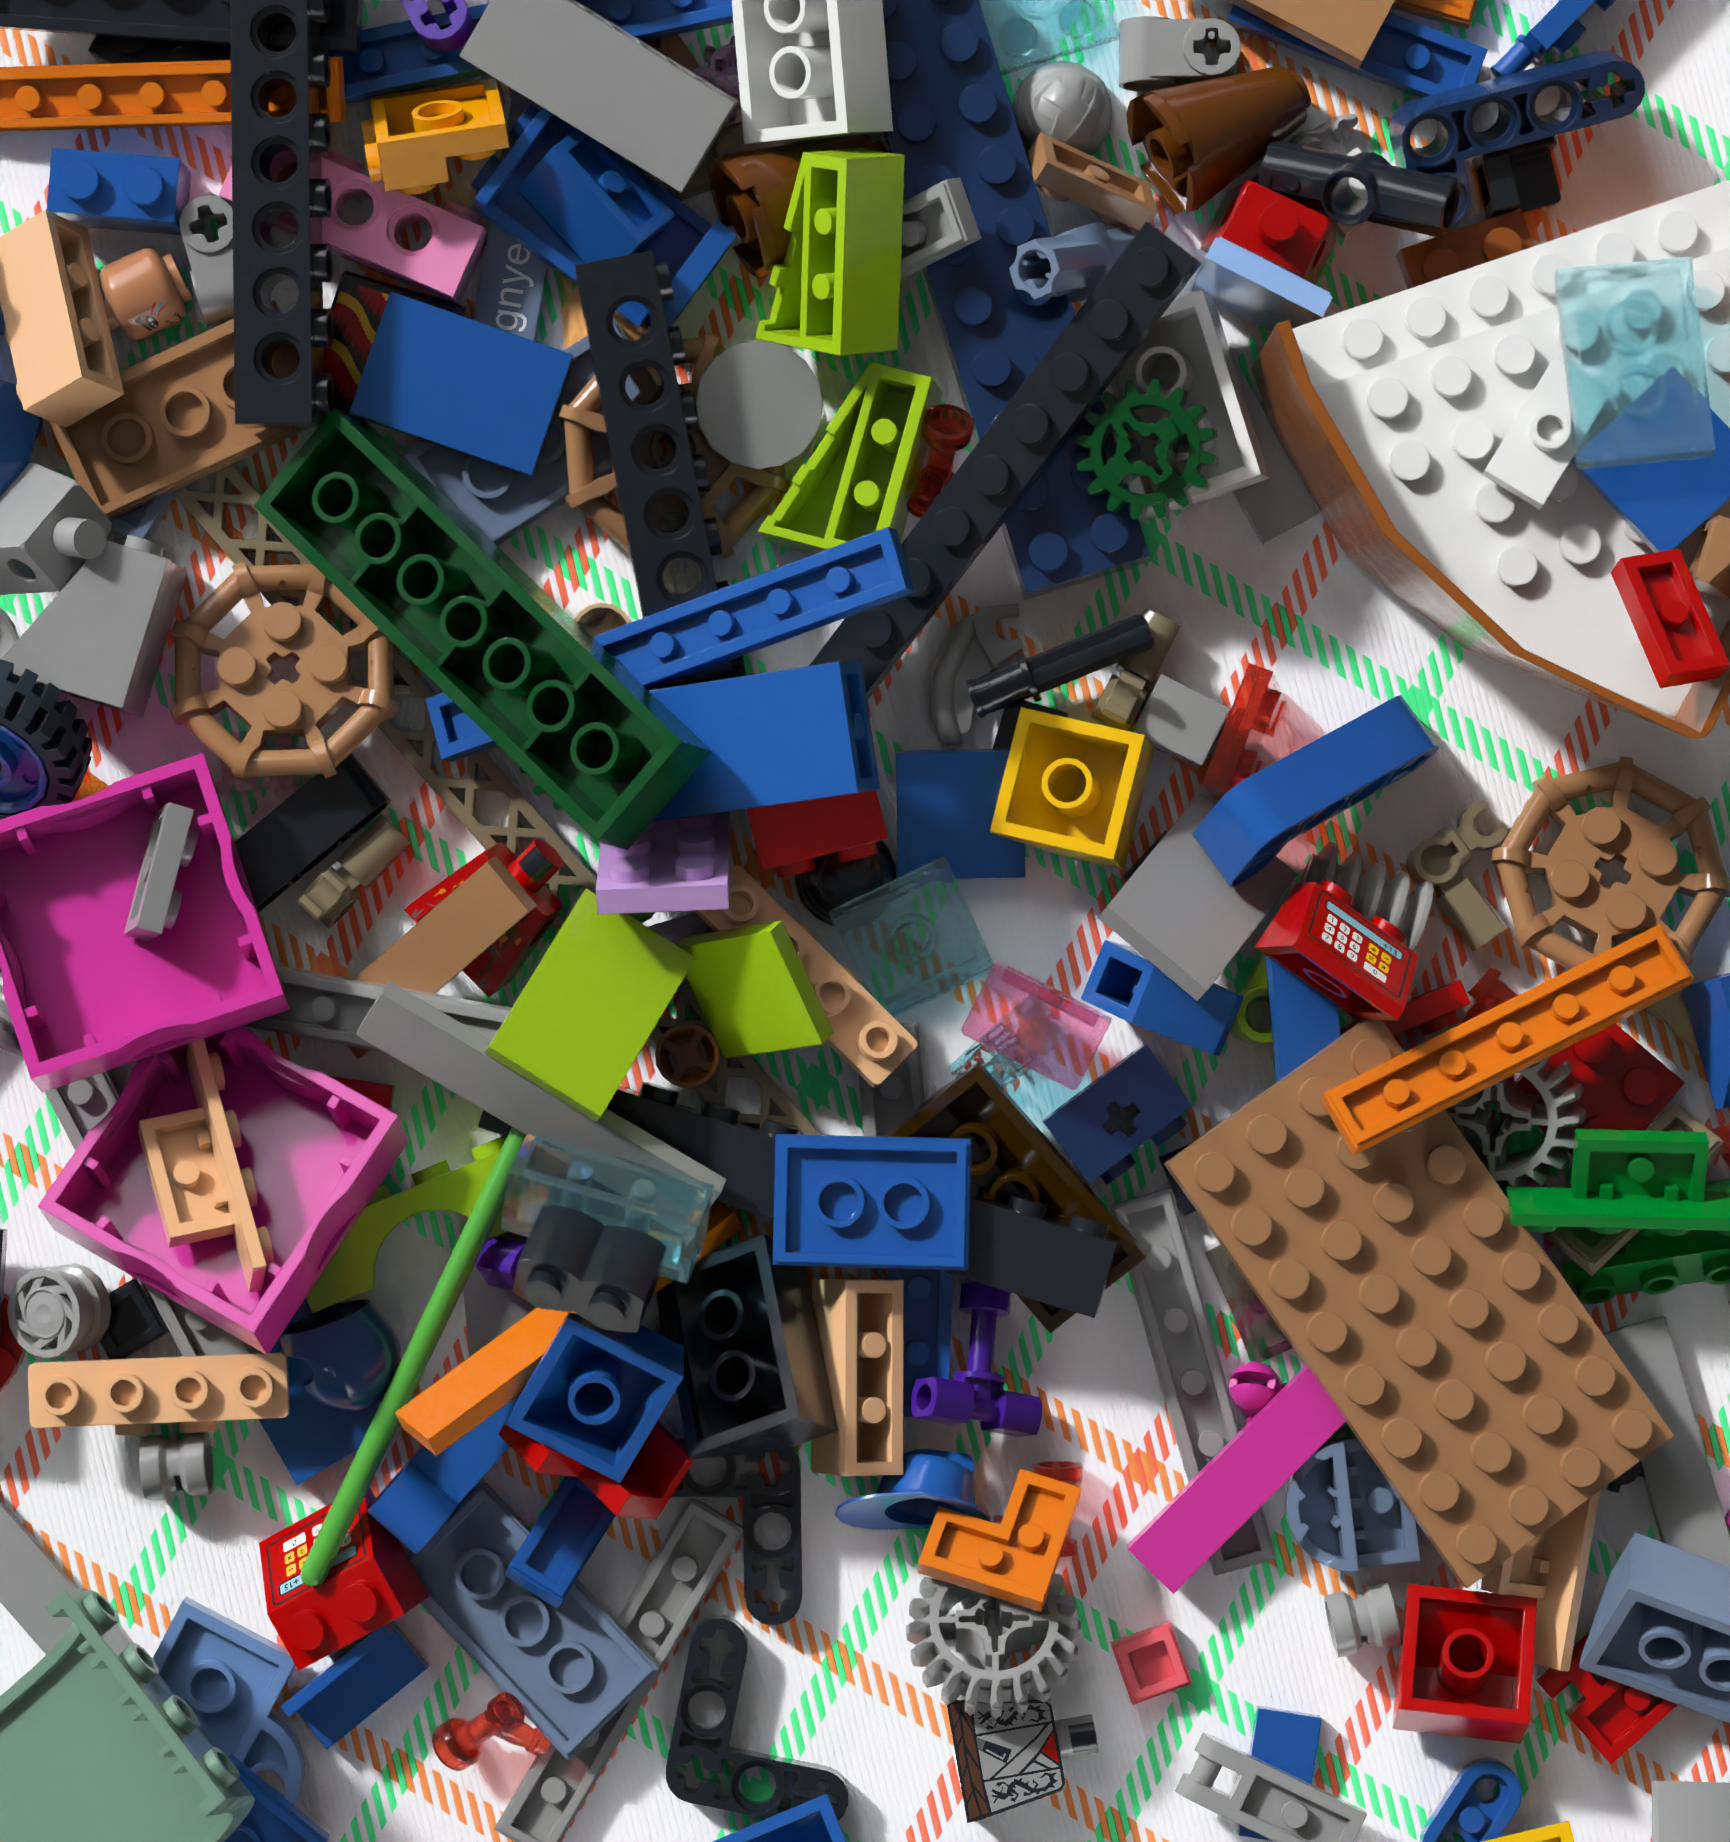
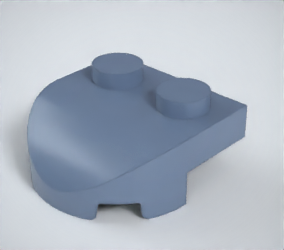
M1356 1436L1326 1441L1290 1477L1285 1503L1287 1521L1297 1543L1315 1560L1327 1567L1341 1571H1359L1358 1568L1420 1561L1416 1520Z

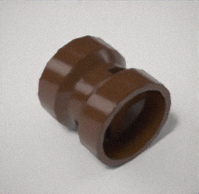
M691 1023L679 1024L667 1030L658 1040L655 1050L656 1066L662 1077L673 1085L682 1088L699 1087L708 1082L717 1072L720 1062L719 1046L712 1034L703 1027Z

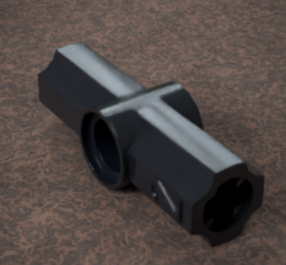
M1276 139L1267 146L1265 157L1260 165L1258 184L1308 208L1324 211L1333 221L1342 225L1355 226L1368 221L1442 239L1450 232L1451 224L1457 213L1460 191L1457 188V180L1392 166L1383 156L1374 152H1361L1354 156H1347ZM1349 178L1357 179L1365 186L1368 192V200L1358 197L1352 191L1349 185Z

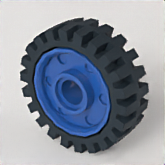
M0 659V820L40 806H53L72 802L92 758L90 754L93 749L92 738L86 737L89 728L85 720L74 719L78 711L77 707L70 699L57 702L61 690L50 682L40 688L35 684L39 675L27 668L22 676L13 674L14 663Z

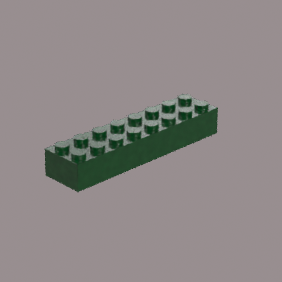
M333 408L255 503L254 507L596 842L628 850L712 752L368 422Z

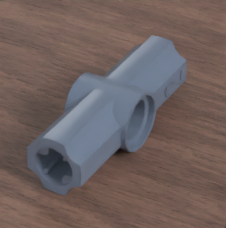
M1095 222L1071 229L1055 237L1034 239L1017 246L1016 259L1009 268L1015 288L1030 293L1034 300L1063 295L1068 296L1069 303L1086 300L1139 231L1129 226L1106 230L1104 222Z

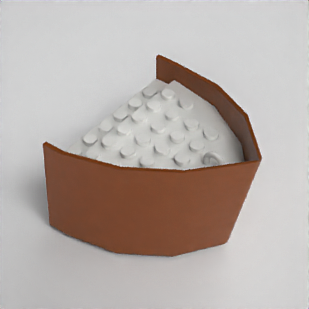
M1730 180L1536 246L1533 245L1520 208L1449 232L1443 239L1434 237L1400 249L1396 257L1407 290L1293 329L1290 320L1275 325L1251 369L1274 433L1347 558L1468 650L1685 737L1700 739L1709 735L1730 694V665L1721 677L1717 679L1660 688L1610 573L1620 558L1654 553L1651 548L1570 462L1540 510L1482 474L1554 357L1612 391L1573 457L1672 368L1730 428ZM1730 499L1703 524L1718 515L1730 518ZM1703 524L1675 548H1680L1688 569L1690 568ZM1698 591L1730 663V600Z

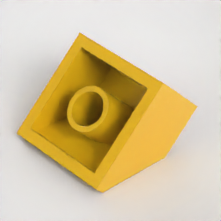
M1021 707L990 832L1060 856L1124 870L1155 747L1143 734Z

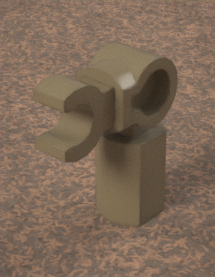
M1146 608L1142 614L1149 624L1155 645L1148 651L1117 663L1115 668L1120 670L1121 674L1117 676L1112 673L1091 715L1116 729L1129 731L1146 698L1148 691L1143 689L1145 683L1150 686L1153 683L1181 627L1174 621Z
M1484 800L1474 802L1461 812L1455 830L1445 826L1430 838L1417 844L1409 852L1406 860L1407 872L1417 885H1420L1423 881L1433 884V888L1440 896L1435 900L1473 952L1508 927L1472 877L1469 875L1464 879L1459 872L1460 869L1472 861L1470 853L1472 850L1484 851L1491 849L1502 842L1508 833L1504 826L1493 832L1490 836H1483L1476 832L1473 821L1476 815L1488 807Z
M380 814L337 859L342 866L337 871L330 867L324 873H321L303 892L302 897L297 903L316 921L320 920L328 929L331 928L358 901L361 893L357 889L361 885L368 889L412 842Z

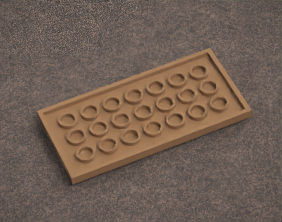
M1362 1020L1168 1160L1164 1165L1459 1583L1468 1589L1672 1438L1674 1434L1531 1231L1522 1226H1512L1508 1212V1198L1446 1110L1354 1156L1352 1155L1321 1102L1323 1093L1404 1053L1382 1020Z

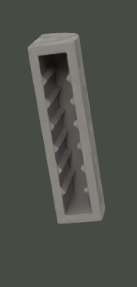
M491 0L459 55L680 192L685 189L739 101L576 0Z

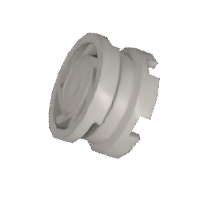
M72 1263L31 1270L19 1278L10 1292L7 1313L9 1326L17 1343L29 1354L40 1358H50L67 1353L86 1351L99 1343L109 1327L111 1306L109 1293L101 1278L90 1268ZM34 1336L37 1339V1341L34 1342L30 1338Z

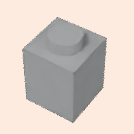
M1161 674L1131 732L1145 735L1155 749L1195 769H1199L1206 757L1216 762L1218 761L1234 728L1223 723L1230 710L1229 707Z

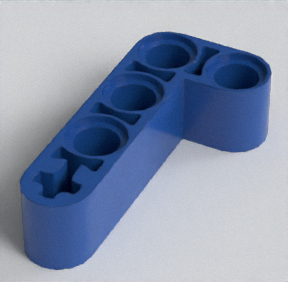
M1401 695L1396 696L1241 781L1217 802L1192 835L1230 888L1235 887L1267 866L1289 841L1419 768L1438 751L1439 745Z
M520 1395L439 1455H434L422 1445L376 1497L367 1512L416 1555L452 1515L463 1498L510 1447L498 1433Z

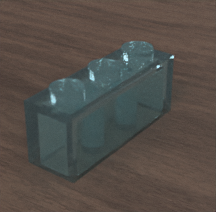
M528 1131L508 1172L501 1229L529 1237L543 1205L572 1208L595 1218L604 1226L632 1228L661 1241L667 1246L660 1276L688 1283L706 1240L715 1185Z

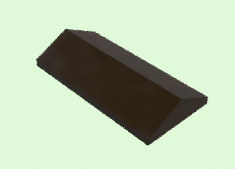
M980 1061L935 1092L887 1136L972 1139L971 1181L986 1187L983 1195L984 1198L1008 1205L1010 1195H1016L1047 1205L1045 1217L1070 1224L1072 1214H1078L1109 1224L1107 1236L1120 1239L1105 1290L1147 1257L1148 1253ZM1017 1295L1049 1333H1052L1076 1314L1066 1309Z

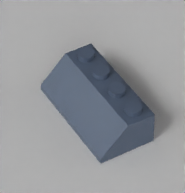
M1635 1532L1610 1572L1580 1658L1579 1668L1730 1723V1567Z

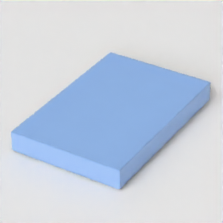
M1215 237L1191 290L1193 292L1204 290L1213 296L1215 303L1271 332L1277 323L1290 320L1293 329L1322 319L1333 298L1330 296V292L1222 237H1219V239Z

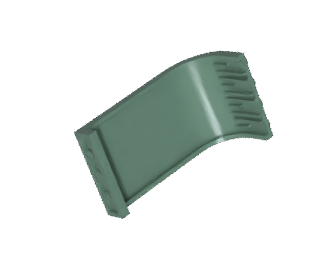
M63 1590L45 1608L52 1617H70L73 1621L71 1626L57 1644L34 1667L0 1696V1842H224L246 1818L255 1801L253 1795L240 1780L237 1767L221 1749L212 1744L199 1727V1720L191 1707L182 1698L175 1695L158 1674L159 1668L150 1654L139 1644L134 1643L119 1623V1616L113 1606L101 1594L93 1590Z

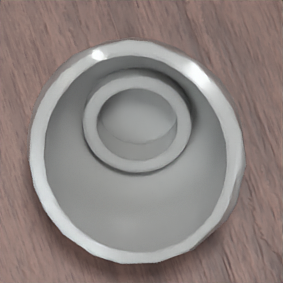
M1062 60L1040 65L1021 81L1014 94L1012 110L1023 146L1027 151L1030 150L1040 132L1089 155L1095 153L1107 138L1112 120L1111 98L1100 77L1080 63Z

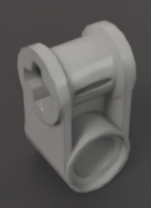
M1140 16L1121 20L1119 22V87L1128 91L1147 92L1234 75L1237 72L1241 49L1239 35L1233 26L1224 20L1215 18L1170 19L1158 16ZM1205 43H1217V51L1220 54L1217 65H1206L1205 56L1202 54Z
M212 195L199 196L191 200L182 210L179 223L192 269L190 274L203 318L208 326L234 318L232 207L222 198ZM214 214L219 223H227V225L218 229L219 240L209 243L203 234H196V231L205 227L203 217Z

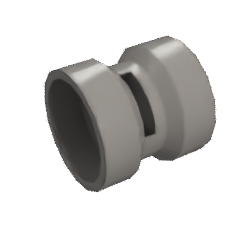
M208 1432L186 1433L179 1441L168 1440L162 1434L141 1437L139 1468L142 1491L146 1500L166 1499L171 1492L179 1490L186 1491L191 1497L212 1494L214 1466L211 1440Z
M1388 1582L1368 1586L1364 1593L1357 1595L1355 1599H1352L1344 1591L1324 1595L1329 1631L1337 1658L1357 1654L1364 1642L1367 1645L1375 1644L1381 1649L1401 1645L1398 1618Z

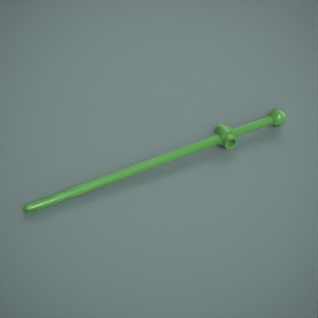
M656 912L626 914L643 923L651 919ZM514 1127L511 1128L301 1568V1580L306 1585L318 1586L326 1579L400 1423L395 1412L410 1402L534 1142L533 1138Z

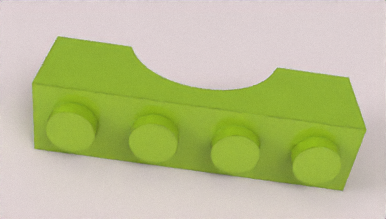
M501 1136L471 1149L475 1161L451 1171L447 1160H444L411 1174L415 1186L393 1196L387 1185L379 1187L306 1296L312 1313L375 1287V1265L379 1250L391 1231L404 1220L416 1214L433 1210L452 1211L469 1218L507 1136ZM528 1154L490 1232L492 1237L536 1220L542 1206L549 1205Z

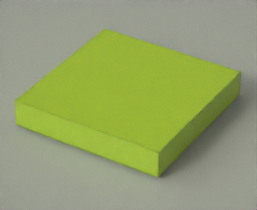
M782 920L686 936L676 944L696 957L686 974V978L724 1058L820 1045L834 1033Z

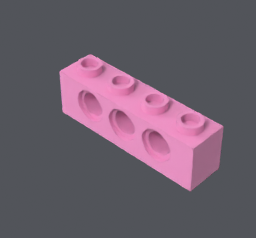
M331 149L325 158L321 156L322 178L330 180L332 190L331 216L329 218H322V243H329L334 254L433 297L460 305L487 243L488 235L485 228L477 224L480 215L449 200H445L442 208H439L419 199L420 194H403L399 190L385 192L384 182L371 183L370 177L361 174L364 165L357 160ZM285 150L274 156L269 169L270 176L274 182H284L295 173L297 169L295 152ZM232 166L219 193V197L231 207ZM355 197L370 199L373 202L374 208L371 217L366 222L360 225H349L341 220L342 209L350 199ZM294 215L281 216L272 225V227L295 237L297 236L298 223ZM414 222H422L432 228V236L424 248L409 251L399 245L400 233L407 225Z

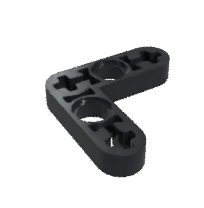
M677 1438L687 1448L686 1439ZM794 1447L778 1451L779 1460L789 1461L791 1469L790 1471L780 1473L778 1483L776 1484L766 1483L765 1474L762 1472H745L744 1477L747 1486H734L733 1481L737 1469L735 1455L722 1456L727 1466L726 1475L715 1485H701L694 1480L689 1468L681 1480L683 1487H677L671 1498L743 1497L744 1598L746 1607L752 1617L762 1624L775 1626L786 1623L799 1610L803 1593L801 1463L798 1452ZM766 1452L746 1454L744 1462L762 1461ZM772 1512L784 1516L790 1523L792 1530L788 1542L782 1547L775 1549L766 1548L761 1545L755 1538L754 1526L757 1520L764 1514ZM791 1556L793 1557V1568L780 1566L779 1581L781 1589L791 1590L792 1599L783 1600L780 1611L770 1612L768 1611L767 1602L756 1600L755 1591L766 1588L767 1566L754 1569L753 1557L776 1561Z
M713 1615L704 1619L696 1627L692 1636L666 1764V1782L670 1791L678 1799L688 1803L770 1818L789 1810V1808L780 1807L779 1805L786 1791L785 1772L799 1774L795 1780V1788L814 1790L817 1780L829 1782V1793L839 1796L837 1804L831 1803L839 1821L844 1816L848 1807L849 1788L844 1777L837 1770L826 1765L729 1747L748 1652V1637L744 1627L736 1619L729 1616ZM716 1629L729 1631L728 1641L738 1645L736 1653L729 1652L725 1654L720 1676H734L731 1686L714 1678H693L694 1668H698L705 1673L708 1672L711 1650L707 1647H702L701 1640L702 1638H713ZM702 1691H712L723 1699L726 1712L719 1723L712 1726H702L691 1718L689 1702L695 1694ZM691 1755H699L704 1758L703 1768L722 1773L723 1759L735 1761L736 1763L729 1776V1796L716 1794L721 1783L719 1780L702 1778L698 1788L685 1786L686 1775L676 1772L677 1764L688 1765ZM763 1767L773 1774L776 1780V1788L768 1799L752 1801L741 1793L739 1779L746 1769ZM792 1795V1808L808 1802L810 1799Z

